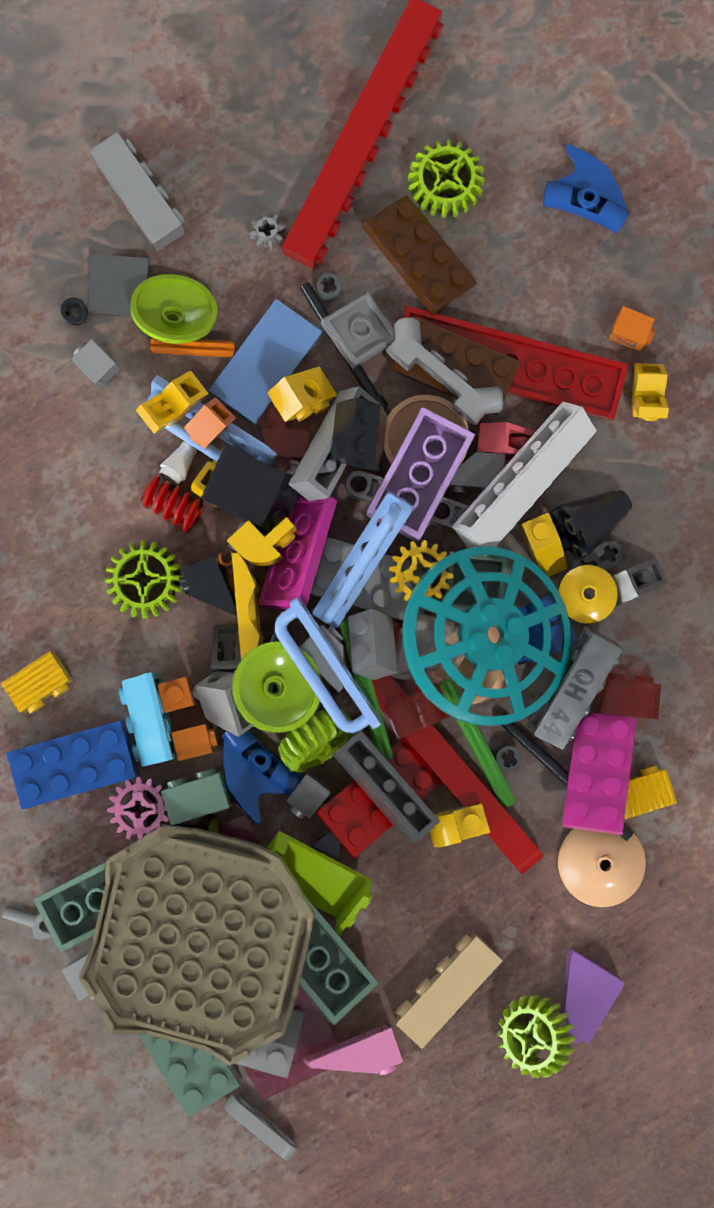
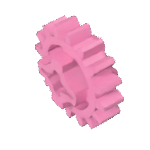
M142 776L136 778V784H133L130 779L125 780L126 788L120 785L117 786L115 789L119 795L110 796L109 800L115 803L113 807L107 809V812L115 814L110 823L118 822L120 826L116 832L120 833L126 830V839H131L134 834H137L139 840L145 836V833L149 834L154 829L163 825L162 821H170L169 816L165 814L167 809L163 795L160 792L164 786L160 784L154 787L153 778H149L146 784L143 783ZM133 790V798L128 803L122 804L124 797ZM147 791L151 792L158 802H153L147 796ZM139 801H141L142 806L153 809H149L139 816V811L128 808L139 804ZM151 814H158L155 822L147 827L148 818ZM123 815H127L133 821V826L126 822Z

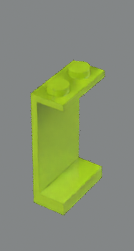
M278 831L266 848L283 858L304 895L313 906L337 918L335 932L338 936L341 935L346 927H352L361 908L366 909L372 899V893L370 892L372 879L280 831Z

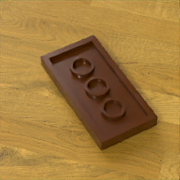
M407 195L364 221L362 225L363 230L432 316L473 289L477 284L476 280Z
M414 316L420 322L422 346L427 351L431 352V350H434L440 354L445 360L443 364L451 371L457 369L468 379L466 383L472 388L498 386L502 389L504 402L521 361ZM396 361L394 362L391 369L392 372L458 399L416 363L407 371Z

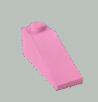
M385 1024L303 1058L305 1064L310 1068L380 1073V1075L395 1071L397 1069L396 1065L403 1062L392 1028Z

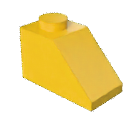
M549 513L527 521L518 527L533 563L548 577L568 569L561 540Z

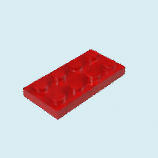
M403 738L391 748L393 758L387 761L421 800L442 783L406 738ZM355 780L315 813L352 859L356 858L393 826Z

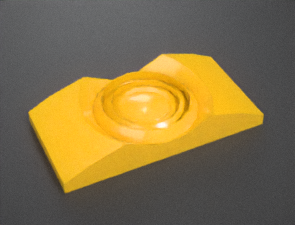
M232 553L242 659L249 651L262 645L264 637L260 632L257 599L259 593L258 584L244 558L239 553Z

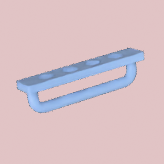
M157 375L151 382V395L147 401L160 394L168 386L169 382ZM199 403L185 416L192 419L204 405ZM176 422L170 427H164L216 462L218 461L222 453L221 450L211 444L205 449L201 445L196 444L179 423ZM233 423L219 436L220 439L234 448L271 467L274 465L277 452Z
M392 492L386 494L314 608L313 615L333 628H338L412 512V504ZM384 517L380 525L377 526V520ZM369 541L365 549L362 551V544L364 542ZM350 566H353V568L351 569V571H350L349 574L347 575V572H346L347 568L350 567ZM335 590H338L337 593H336V595H335L334 598L332 599V597H331L332 592L335 591Z
M297 596L289 603L291 607L277 617L275 633L334 723L341 730L351 733L360 731L369 724L373 729L381 725L379 715L300 597ZM298 617L362 712L363 715L353 721L346 719L287 631V624Z

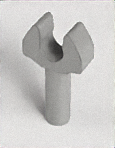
M5 907L2 918L30 926L33 930L34 939L45 940L52 937L50 932L44 930L41 926L42 921H44L41 914L34 916Z

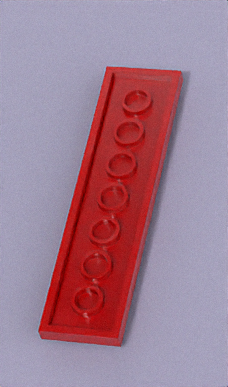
M406 306L403 318L418 317L521 361L507 394L556 407L562 402L583 407L587 415L609 421L615 419L629 364L440 314L432 316L428 311Z

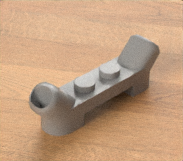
M402 318L394 324L395 340L386 349V352L407 371L415 363L458 398L454 403L453 410L473 425H476L484 414L500 413L503 409L502 389L498 386L472 388L466 383L468 379L457 369L451 371L443 364L445 360L440 354L434 350L429 352L422 346L420 322L416 318Z

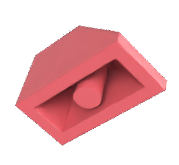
M509 422L480 423L477 452L505 454V459H512L536 431Z

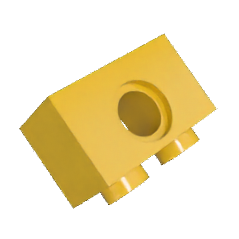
M320 366L284 377L267 392L285 422L296 418L298 421H302L313 412L319 415L330 408L329 402L337 396Z

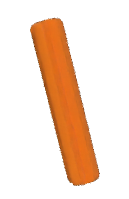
M151 338L150 350L152 353L232 358L235 355V343L226 340L199 339L189 343L175 344Z

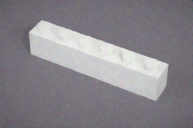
M562 402L452 527L467 548L497 547L499 542L516 525L527 510L533 506L534 502L552 484L554 479L569 465L570 461L582 447L588 443L597 430L583 407Z

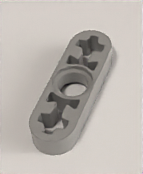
M233 1092L223 1104L224 1109L234 1119L283 1159L289 1161L299 1149L298 1144L287 1133L239 1094Z

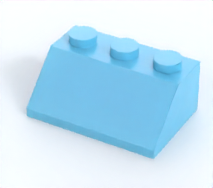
M150 672L121 681L123 688H119V695L122 705H127L129 716L126 717V725L129 733H134L136 744L132 745L136 762L140 761L141 766L144 767L176 759L177 755L171 734L173 728L170 715L164 712L157 685L162 683L160 674Z

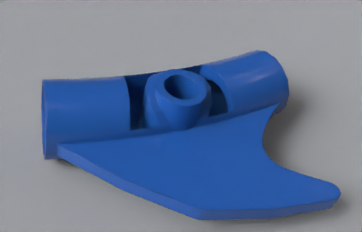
M567 144L565 151L574 163L575 170L567 177L547 181L543 207L583 217L617 234L631 211L627 209L615 178L608 166L591 154L571 144Z
M250 730L240 737L225 731L221 737L223 739V767L226 788L246 815L255 824H259L261 816L258 798L268 793L290 796L298 784L302 773L291 771Z

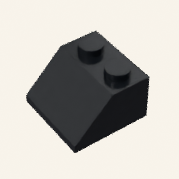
M360 398L336 403L330 461L377 473L381 472L387 414L381 404Z
M215 556L181 569L184 577L179 578L186 595L188 594L189 597L192 596L200 602L237 616L236 600L221 564Z

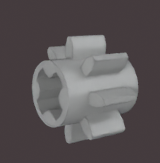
M262 213V219L258 222L252 220V225L256 231L250 232L251 239H258V249L265 246L269 247L270 251H273V246L276 243L283 244V238L279 234L285 232V226H277V215L269 218L266 217L265 213ZM270 228L271 235L265 236L264 229Z

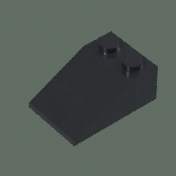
M225 444L201 498L245 523L249 520L256 529L270 533L286 517H289L299 493L289 485L292 479L289 475Z

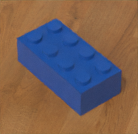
M126 720L116 721L6 753L21 810L141 776L133 754Z

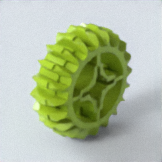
M450 139L442 147L441 143L437 140L434 150L429 145H426L424 147L425 154L420 152L416 154L417 162H411L410 169L413 172L408 174V181L413 182L409 185V191L415 193L413 196L414 202L422 201L420 207L422 211L431 207L430 215L435 216L437 210L442 211L441 217L443 219L446 218L447 211H451L452 216L455 218L458 216V208L462 212L467 213L469 210L468 204L472 206L477 204L475 196L482 195L483 189L480 186L485 183V178L480 176L484 172V167L477 166L480 160L478 156L470 158L472 154L471 147L462 151L461 141L457 143L456 147H451ZM447 160L452 162L450 164H441L438 161ZM462 167L469 178V186L467 188L462 185L463 181L458 177ZM426 170L435 181L431 191L427 189L423 180ZM452 175L451 181L447 179L445 182L441 183V178L446 179L448 176L450 177ZM443 194L454 196L453 198H441Z
M141 540L139 550L131 542L129 543L130 553H127L124 548L119 549V553L123 556L121 560L115 556L111 557L112 562L117 565L116 568L106 567V571L114 575L113 577L105 578V583L114 584V587L109 588L106 592L108 595L117 594L112 600L114 605H118L123 601L120 608L121 612L125 613L132 607L131 617L136 618L139 610H141L142 618L148 619L150 609L152 614L158 617L160 616L159 606L167 612L170 608L166 601L168 599L173 603L178 601L171 594L173 591L181 593L183 590L181 587L175 586V582H180L179 578L183 576L174 574L180 571L182 566L180 564L171 566L177 557L172 554L165 558L168 548L163 546L157 552V542L153 541L150 548L147 549L146 541ZM148 557L158 559L164 565L167 574L152 573ZM139 558L136 571L123 576L128 564ZM142 573L156 579L147 583L146 587L134 581L138 580L139 576L142 577ZM167 583L163 593L157 599L149 602L152 589L156 585ZM122 585L136 586L138 596H140V603L132 601L125 594Z
M340 709L346 717V719L352 721L348 714H345V712L342 709ZM326 710L319 711L317 714L312 715L302 726L287 733L280 742L278 750L282 761L291 771L295 773L306 772L308 769H314L317 765L331 759L332 754L347 742L354 733L341 730Z
M540 995L523 996L520 1000L510 1003L509 1008L502 1012L504 1018L498 1022L503 1030L497 1033V1036L503 1038L499 1048L506 1049L507 1053L504 1059L508 1060L511 1058L513 1060L512 1068L517 1069L521 1067V1075L531 1074L532 1078L540 1076L547 1078L552 1073H558L564 1065L569 1063L570 1058L568 1055L572 1054L575 1050L569 1044L577 1038L569 1034V1030L573 1029L574 1025L567 1024L565 1021L569 1013L560 1014L561 1004L556 1003L551 1006V998L545 997L541 999ZM526 1013L533 1014V1020L526 1024L522 1022ZM546 1049L551 1051L547 1059L538 1058L539 1052Z

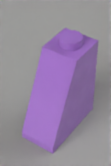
M570 947L567 951L560 1014L569 1013L565 1021L567 1024L574 1025L573 1029L569 1030V1034L577 1037L574 1042L579 1044L580 1040L589 1045L625 982L614 973Z

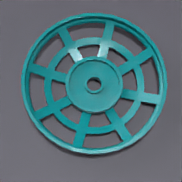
M491 546L472 547L457 551L439 560L417 582L409 597L404 613L402 631L404 653L416 684L437 708L460 721L475 725L492 726L522 720L536 712L550 699L566 672L570 657L571 631L565 604L550 578L536 564L510 550ZM496 555L507 557L514 561L510 575L498 572H482L477 574L469 557ZM457 562L465 579L453 586L442 602L425 596L428 587L436 577L450 565ZM525 566L541 579L555 601L554 604L544 608L535 592L521 581ZM498 581L506 583L507 587L503 599L488 598L481 582ZM470 587L476 603L471 605L465 612L452 607L451 605L458 595ZM518 590L529 598L536 612L524 616L514 605ZM420 607L436 613L434 624L436 651L419 657L415 632L417 614ZM560 615L563 631V649L560 662L549 656L551 647L549 619ZM446 618L459 623V642L446 647L444 636ZM538 623H541L543 632L541 651L528 644V628ZM491 626L499 631V640L496 643L491 642L488 638V630ZM464 654L466 659L476 666L470 680L466 679L457 670L451 658ZM524 655L535 661L536 665L523 680L518 682L514 665ZM441 662L450 678L465 689L457 705L449 702L437 691L427 677L424 668ZM544 667L556 674L547 691L532 705L524 708L521 691L537 679ZM502 670L507 685L506 688L492 689L481 686L487 671ZM476 695L488 698L509 696L513 713L504 716H484L468 712V709Z

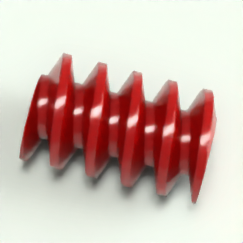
M158 473L152 478L141 497V501L144 500L143 507L149 509L154 506L153 513L156 515L164 511V520L169 521L174 517V526L178 527L183 524V531L186 533L190 532L201 518L206 505L200 509L198 507L200 498L198 497L194 501L189 502L190 492L188 491L183 496H179L180 486L178 485L172 491L169 490L170 480H166L162 485L159 484L161 475Z

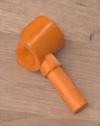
M220 553L218 560L221 566L226 569L232 592H235L232 561L224 563Z

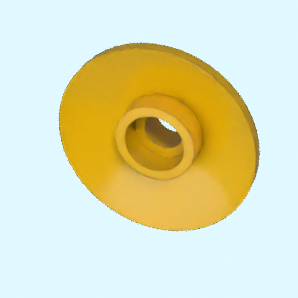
M583 565L569 571L562 579L558 591L565 604L568 617L584 624L599 622L610 615L616 605L618 595L616 584L611 575L604 569L593 565ZM590 588L594 591L592 599L584 597L585 589Z

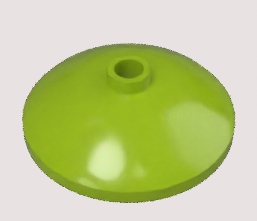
M163 274L146 279L136 287L130 303L131 315L136 325L150 337L167 343L182 344L199 340L212 330L217 319V304L212 293L198 281L182 275Z
M270 642L255 647L241 659L235 670L232 692L236 707L246 721L260 730L273 733L294 730L306 723L319 705L320 700L281 642ZM299 648L321 680L319 670L313 659L304 650ZM271 682L277 686V691L274 694L268 690Z

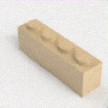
M475 932L470 937L466 934L455 946L457 949L455 954L451 958L447 956L443 958L436 966L435 970L437 973L431 980L428 978L424 979L416 988L415 992L418 994L412 1001L405 1000L395 1012L398 1015L395 1018L396 1025L421 1049L425 1047L502 962L501 957Z

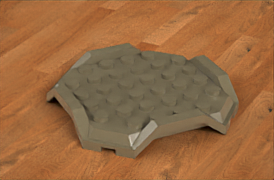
M162 825L106 860L104 894L92 945L79 980L90 998L94 997L102 1010L100 1015L112 1034H147L206 1050L231 1066L247 1057L252 1051L264 1044L271 1043L286 1033L308 952L315 911L280 855L256 843L202 829Z

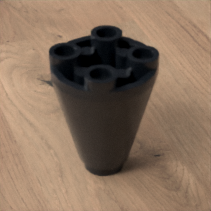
M618 490L564 503L550 511L549 515L561 540L563 551L569 550L578 559H583L591 554L628 515V511L632 509V503L629 496L623 490Z

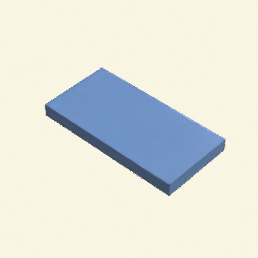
M275 299L211 386L209 392L256 425L272 404V400L267 392L284 377L294 374L321 337L322 331Z

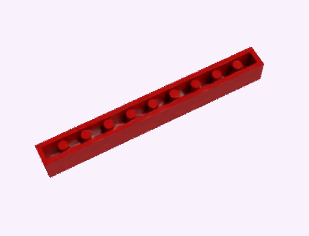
M409 0L282 245L283 255L313 270L317 262L323 263L329 250L326 245L330 237L335 238L342 225L339 220L343 212L348 213L355 199L352 195L356 187L361 188L366 180L367 172H365V169L369 162L373 164L380 152V147H378L382 137L385 139L388 137L393 123L390 121L394 113L399 114L406 101V98L403 96L407 88L412 89L419 75L416 71L420 63L425 65L431 53L429 46L432 40H438L443 30L444 24L441 23V10L421 0Z

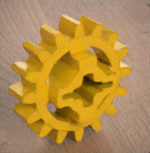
M423 540L421 547H417L415 542L412 541L410 542V550L407 551L403 546L400 547L401 557L393 555L392 560L397 563V566L389 567V572L395 573L396 577L391 578L389 581L390 584H398L395 590L396 594L405 593V602L409 600L413 591L404 583L411 582L416 585L420 580L419 576H413V573L417 570V564L419 563L423 570L430 569L447 555L446 551L440 554L436 552L438 548L436 543L430 549L427 548L426 540ZM421 553L433 557L437 562L430 563L424 560ZM411 557V567L409 570L401 572L404 561ZM445 569L441 573L437 586L431 589L430 585L425 596L431 598L434 595L436 598L441 599L442 594L439 590L441 588L444 590L450 588L445 579H452L453 574L448 573Z

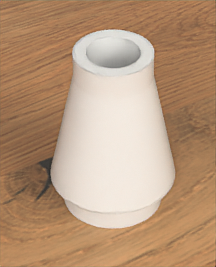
M183 441L180 447L160 465L161 470L159 474L165 480H170V483L176 486L181 481L184 482L197 449Z

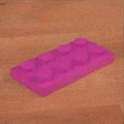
M305 497L297 498L288 517L289 521L297 529L293 533L295 538L285 548L279 546L276 549L283 559L269 566L258 602L259 606L265 609L287 610L291 607L290 601L297 596L307 606L334 515L336 499L329 497L327 499L308 501Z
M589 712L586 717L581 719L576 727L563 827L623 835L637 718Z

